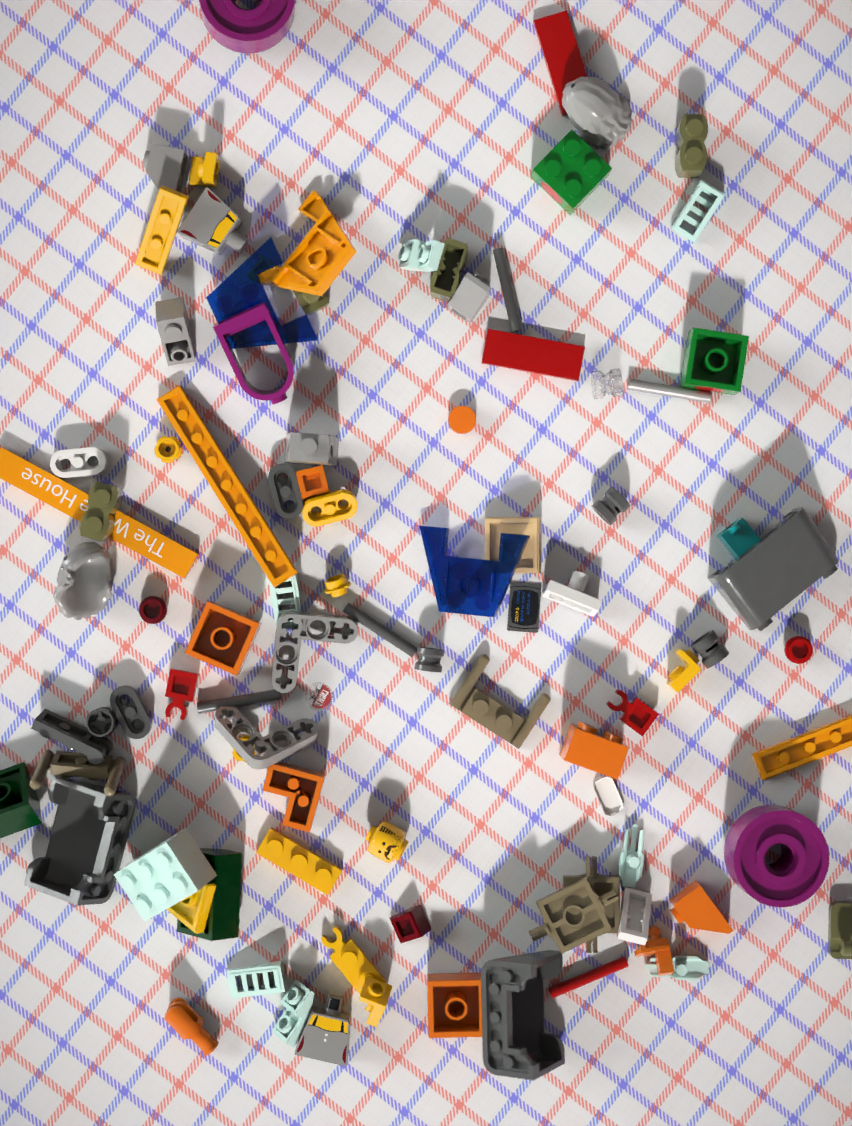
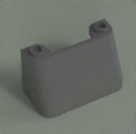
M803 507L790 511L783 517L785 522L776 524L773 530L737 559L729 562L728 566L721 571L718 569L708 577L709 581L749 630L757 628L759 631H762L773 622L771 617L819 578L823 576L826 579L838 569L836 564L839 560Z
M53 776L48 787L49 800L59 806L46 856L36 858L29 864L24 885L76 906L107 902L115 888L117 879L114 874L120 869L136 807L135 797L117 790L113 796H107L104 793L105 787L71 778Z
M546 950L497 958L483 965L481 970L483 1063L491 1074L536 1080L565 1064V1049L561 1039L556 1035L544 1033L543 979H553L561 973L563 961L560 951Z

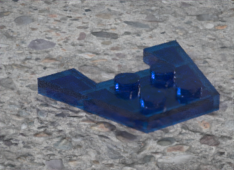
M272 236L206 297L217 322L266 301L285 344L318 341V337L307 314L281 325L258 274L283 263ZM266 320L227 337L232 349L277 345Z
M419 526L439 612L496 617L530 535L501 533L499 560L496 561L447 556L449 528Z

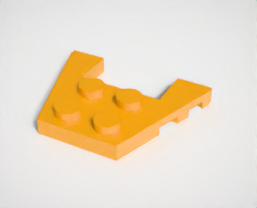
M313 190L298 210L315 222V225L281 268L264 256H261L247 274L252 281L323 296L357 251L322 197Z

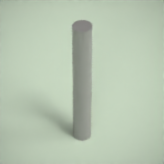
M629 379L628 390L705 403H710L712 398V392L634 379Z

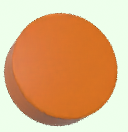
M457 406L450 412L448 424L455 433L467 434L472 431L476 424V415L467 406Z

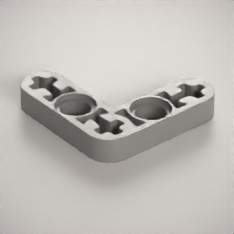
M294 611L282 613L276 623L271 669L273 688L280 693H288L295 687L301 640L350 643L358 635V627L355 621L350 617ZM288 618H293V622L297 624V627H292L291 638H296V641L288 638L280 640V636L286 638V627L282 626V623H287ZM315 620H321L325 623V630L318 635L311 633L309 628L310 624ZM330 621H334L333 626L335 628H343L344 623H348L349 628L353 629L352 632H347L344 637L341 631L332 630L333 636H328L330 633ZM284 645H290L294 648L295 652L292 658L282 659L279 656V649ZM277 663L287 666L286 673L291 681H286L285 686H281L279 680H276V678L282 676V666L277 667Z
M221 706L215 712L216 729L243 760L254 769H265L313 745L318 738V725L311 719L303 718L262 737L236 707ZM238 734H247L251 738L239 740L236 736ZM279 740H285L290 745L280 747L275 743Z

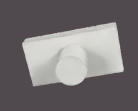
M573 571L568 587L550 580L542 594L545 598L592 617L599 611L602 600L583 593L589 576L579 571Z
M627 887L624 888L621 899L618 939L641 945L646 944L652 894Z

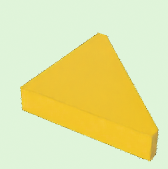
M214 883L206 884L199 891L166 910L194 933H204L216 885Z

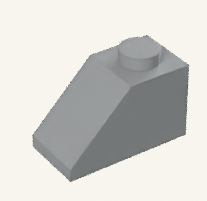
M151 143L150 151L146 150L144 154L143 167L146 168V172L158 190L163 185L181 192L188 156L185 150Z

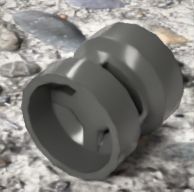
M611 486L605 492V497L602 500H597L591 507L611 526L617 520V515L620 512H625L630 507V504Z
M714 630L702 635L690 645L695 653L701 655L702 663L706 669L716 665L729 655L726 647L719 644L718 636Z
M100 707L91 711L86 719L88 731L97 737H103L113 732L118 725V719L113 709L109 707Z

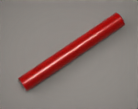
M625 956L549 987L548 991L553 999L629 967Z

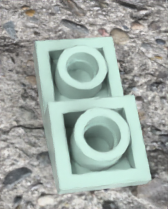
M417 239L406 241V244L404 243L399 251L398 259L401 260L399 268L422 272L437 271L445 243L436 240L423 242Z
M297 979L294 980L280 1002L286 1009L272 1029L274 1034L292 1047L295 1046L305 1028L314 999V992Z

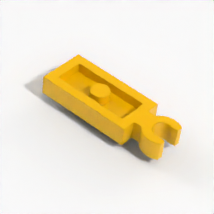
M335 925L332 928L337 935L335 940L331 941L325 935L321 937V941L326 947L335 950L329 957L359 994L367 976L386 983V979L351 937L346 942L342 939L343 933L338 926Z

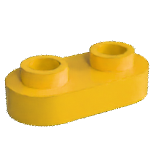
M345 489L311 497L303 504V519L307 524L318 527L351 518L357 511V500L351 491ZM341 499L348 501L344 506L339 505L338 502ZM315 506L321 508V510L317 513L311 511V509Z

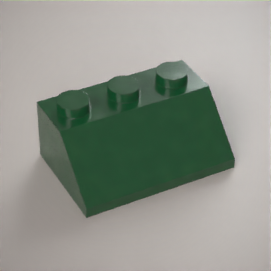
M25 762L0 770V838L42 824L40 802L35 789L30 787L31 777Z
M200 848L217 874L214 879L207 883H214L216 888L204 933L196 934L177 919V932L210 941L237 938L240 924L242 853L226 849Z

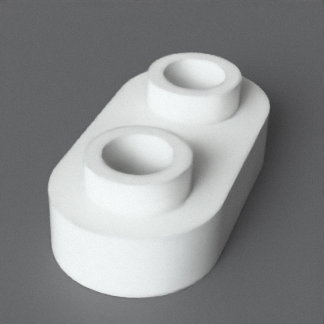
M96 447L59 450L53 454L50 460L52 472L61 478L99 475L105 471L108 464L106 454ZM95 456L98 458V464L92 467L89 461ZM68 459L71 465L68 469L64 470L62 462Z

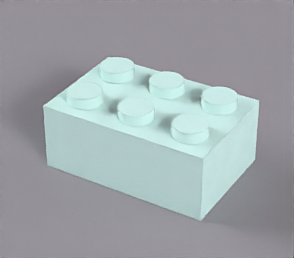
M185 828L128 863L116 872L114 876L145 922L199 891L214 879L217 874Z

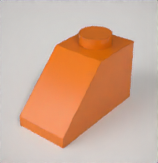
M694 881L669 900L674 906L670 911L679 924L685 921L689 928L726 934L734 931L697 881Z

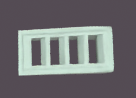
M700 180L671 229L695 243L725 194ZM703 191L715 199L710 203L699 196V194ZM698 201L709 208L708 211L705 213L693 206L694 202ZM689 210L703 218L700 223L687 215ZM685 220L697 228L695 232L682 226V221Z
M297 574L285 581H291L292 587L274 588L269 580L275 626L278 617L282 613L287 611L302 612ZM293 592L294 598L278 600V594ZM295 603V609L280 611L279 605ZM291 620L287 621V623H282V626H285L286 629H292V627H297V624Z
M282 960L226 971L231 999L286 991ZM268 972H273L275 984L270 985ZM257 973L263 974L264 986H259ZM247 974H252L254 988H249ZM241 975L242 990H238L235 976Z

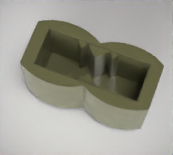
M684 114L677 126L675 140L679 151L675 158V171L678 178H698L705 169L707 149L704 141L708 134V123L704 114Z
M450 238L444 242L445 245L438 269L433 272L430 281V296L448 303L458 288L459 275L465 268L468 256V245Z
M98 481L93 485L88 497L89 509L83 515L80 523L81 536L100 542H107L115 527L114 515L120 509L123 500L121 488Z

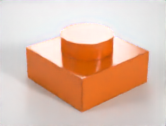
M323 465L296 471L303 500L329 493Z

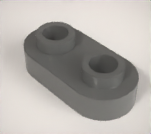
M278 464L270 470L268 475L275 509L281 517L295 519L302 513L304 504L296 472L289 465ZM282 473L288 476V481L284 484L278 481V476ZM288 500H292L295 503V508L291 511L285 509V503Z
M127 685L116 688L111 693L110 705L123 731L132 739L145 737L151 731L152 720L138 692L133 687ZM123 694H127L130 697V703L127 705L121 701ZM135 719H140L143 722L141 729L134 727Z

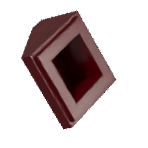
M421 905L409 908L389 918L400 944L423 937L431 930Z

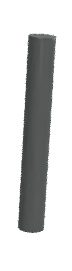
M497 248L493 250L511 332L522 330L504 248Z
M349 602L342 611L410 657H413L416 653L417 647Z
M274 689L198 702L197 710L200 714L217 711L221 706L241 707L281 700V693Z

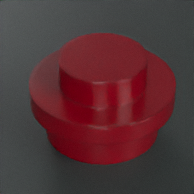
M149 596L140 603L139 614L145 622L156 624L166 617L167 605L162 598Z

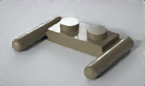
M482 654L449 704L520 749L551 698L548 694H541L526 719H523L474 687L490 662V658Z
M45 750L31 778L30 787L32 789H39L47 771H51V775H60L64 778L105 779L107 783L104 793L107 796H113L124 770L126 759L120 756L114 760L112 756L107 755L100 764L95 765L89 762L87 755L82 753L56 751V754H54L51 750Z

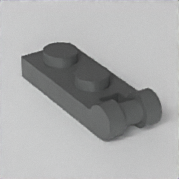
M44 709L34 719L31 729L39 732L41 736L54 739L64 744L70 750L87 755L89 762L95 765L100 764L113 748L112 742L109 739L94 736L87 728L47 709Z

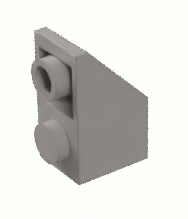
M467 272L448 303L447 309L471 324L489 298L491 287L488 286L489 281L478 273L472 275Z
M183 297L156 301V324L168 366L195 362L190 323Z

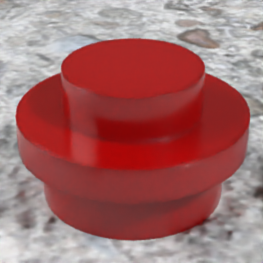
M794 636L786 642L784 653L789 661L802 664L811 658L813 647L807 638Z

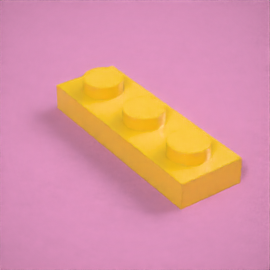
M161 186L135 262L136 265L160 275L164 272L189 196L166 186Z
M272 827L256 852L329 895L343 870Z

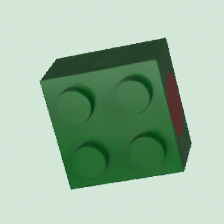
M571 129L532 170L531 178L571 215L609 176L612 168Z
M693 327L687 336L680 387L729 395L740 393L749 336Z

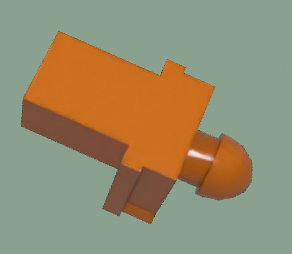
M651 926L648 931L650 940L645 945L639 944V949L634 951L635 957L654 955L658 976L673 974L674 967L668 937L661 938L660 929L656 926Z

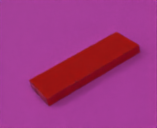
M566 10L533 21L562 116L568 115L562 106V92L565 84L580 77H587Z
M488 329L481 364L578 382L585 346Z

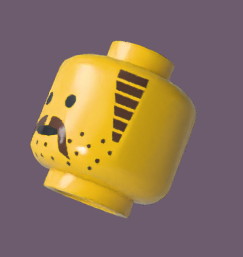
M383 821L378 827L373 825L365 840L369 841L368 852L386 863H391L394 859L399 861L409 841L405 840V831L388 821Z

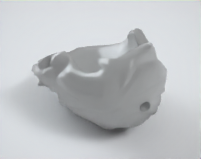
M580 77L565 84L562 92V106L582 140L596 149H607L610 145L616 146L618 140L621 141L625 138V133L630 131L632 118H630L631 108L626 98L614 91L609 83L596 77Z
M84 542L75 545L64 556L57 576L58 586L53 593V598L57 606L60 607V613L65 617H73L76 620H81L82 617L90 618L91 615L98 614L99 611L103 610L107 606V602L112 598L110 555L104 550V547L95 542Z

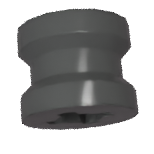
M417 647L419 658L415 663L414 669L442 672L440 660L444 656V650Z

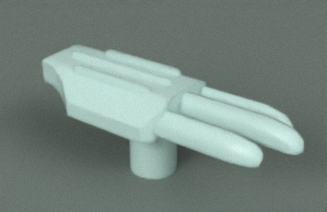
M636 824L632 826L630 850H628L630 829H626L624 834L623 851L620 853L618 870L622 887L635 888L637 881L642 877L644 832L640 830L638 851H636L638 827Z
M675 955L672 957L673 974L658 976V972H650V975L654 977H674L675 980H697L701 976L709 974V961L700 959L697 956ZM655 957L651 958L650 961L656 962ZM646 964L645 968L657 969L656 964Z

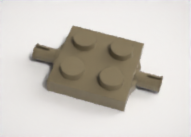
M592 856V867L591 857H585L586 873L563 876V888L587 876L593 890L599 896L615 889L620 899L619 875H602L597 873V856ZM620 900L605 906L606 916L612 926V930L606 933H618ZM597 937L586 942V953H592V951L593 953H598Z
M586 876L536 901L543 917V925L529 930V934L532 936L533 942L549 934L556 942L561 954L612 930V926L606 916L605 906L619 901V896L615 889L599 896L593 890Z

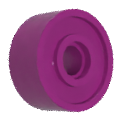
M199 0L201 17L209 34L222 46L239 53H258L278 44L291 28L295 15V0H258L259 4L249 10L237 6V0Z
M763 805L745 812L734 822L725 840L724 860L730 877L741 890L762 904L782 908L800 904L817 892L828 872L829 850L823 833L810 819L784 806ZM780 843L781 855L779 859L772 864H767L765 860L767 850L772 845Z

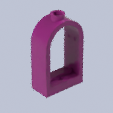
M266 301L215 323L213 329L242 389L255 399L270 400L272 405L287 399L288 397L285 392L293 381L294 363ZM264 320L267 321L288 368V375L284 383L278 388L268 391L257 389L248 382L227 338Z

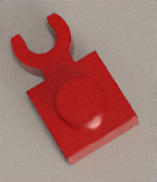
M170 669L165 697L173 699L172 703L165 710L166 717H171L174 707H178L181 710V720L187 717L188 708L185 705V701H194L198 673Z
M617 689L615 693L620 695L621 703L613 705V703L608 701L606 703L607 706L613 711H622L623 714L619 720L643 737L659 714L637 697L631 703L628 702L627 695Z

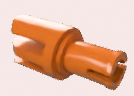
M177 997L170 1002L164 1018L183 1040L191 1039L206 1056L212 1053L219 1042L203 1027V1018L183 998Z

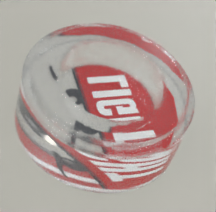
M323 682L311 684L305 692V701L313 710H324L329 707L333 700L332 689Z

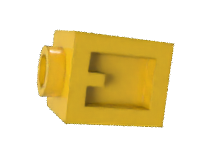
M206 152L205 158L192 157L189 183L191 185L217 188L220 159L217 153Z
M677 649L675 654L686 665L684 667L678 665L668 676L671 680L667 685L677 693L701 670L697 665L700 660L689 649L685 652L682 649Z
M369 976L365 978L359 1000L367 1003L365 1010L370 1012L366 1023L377 1027L387 1006L392 985Z

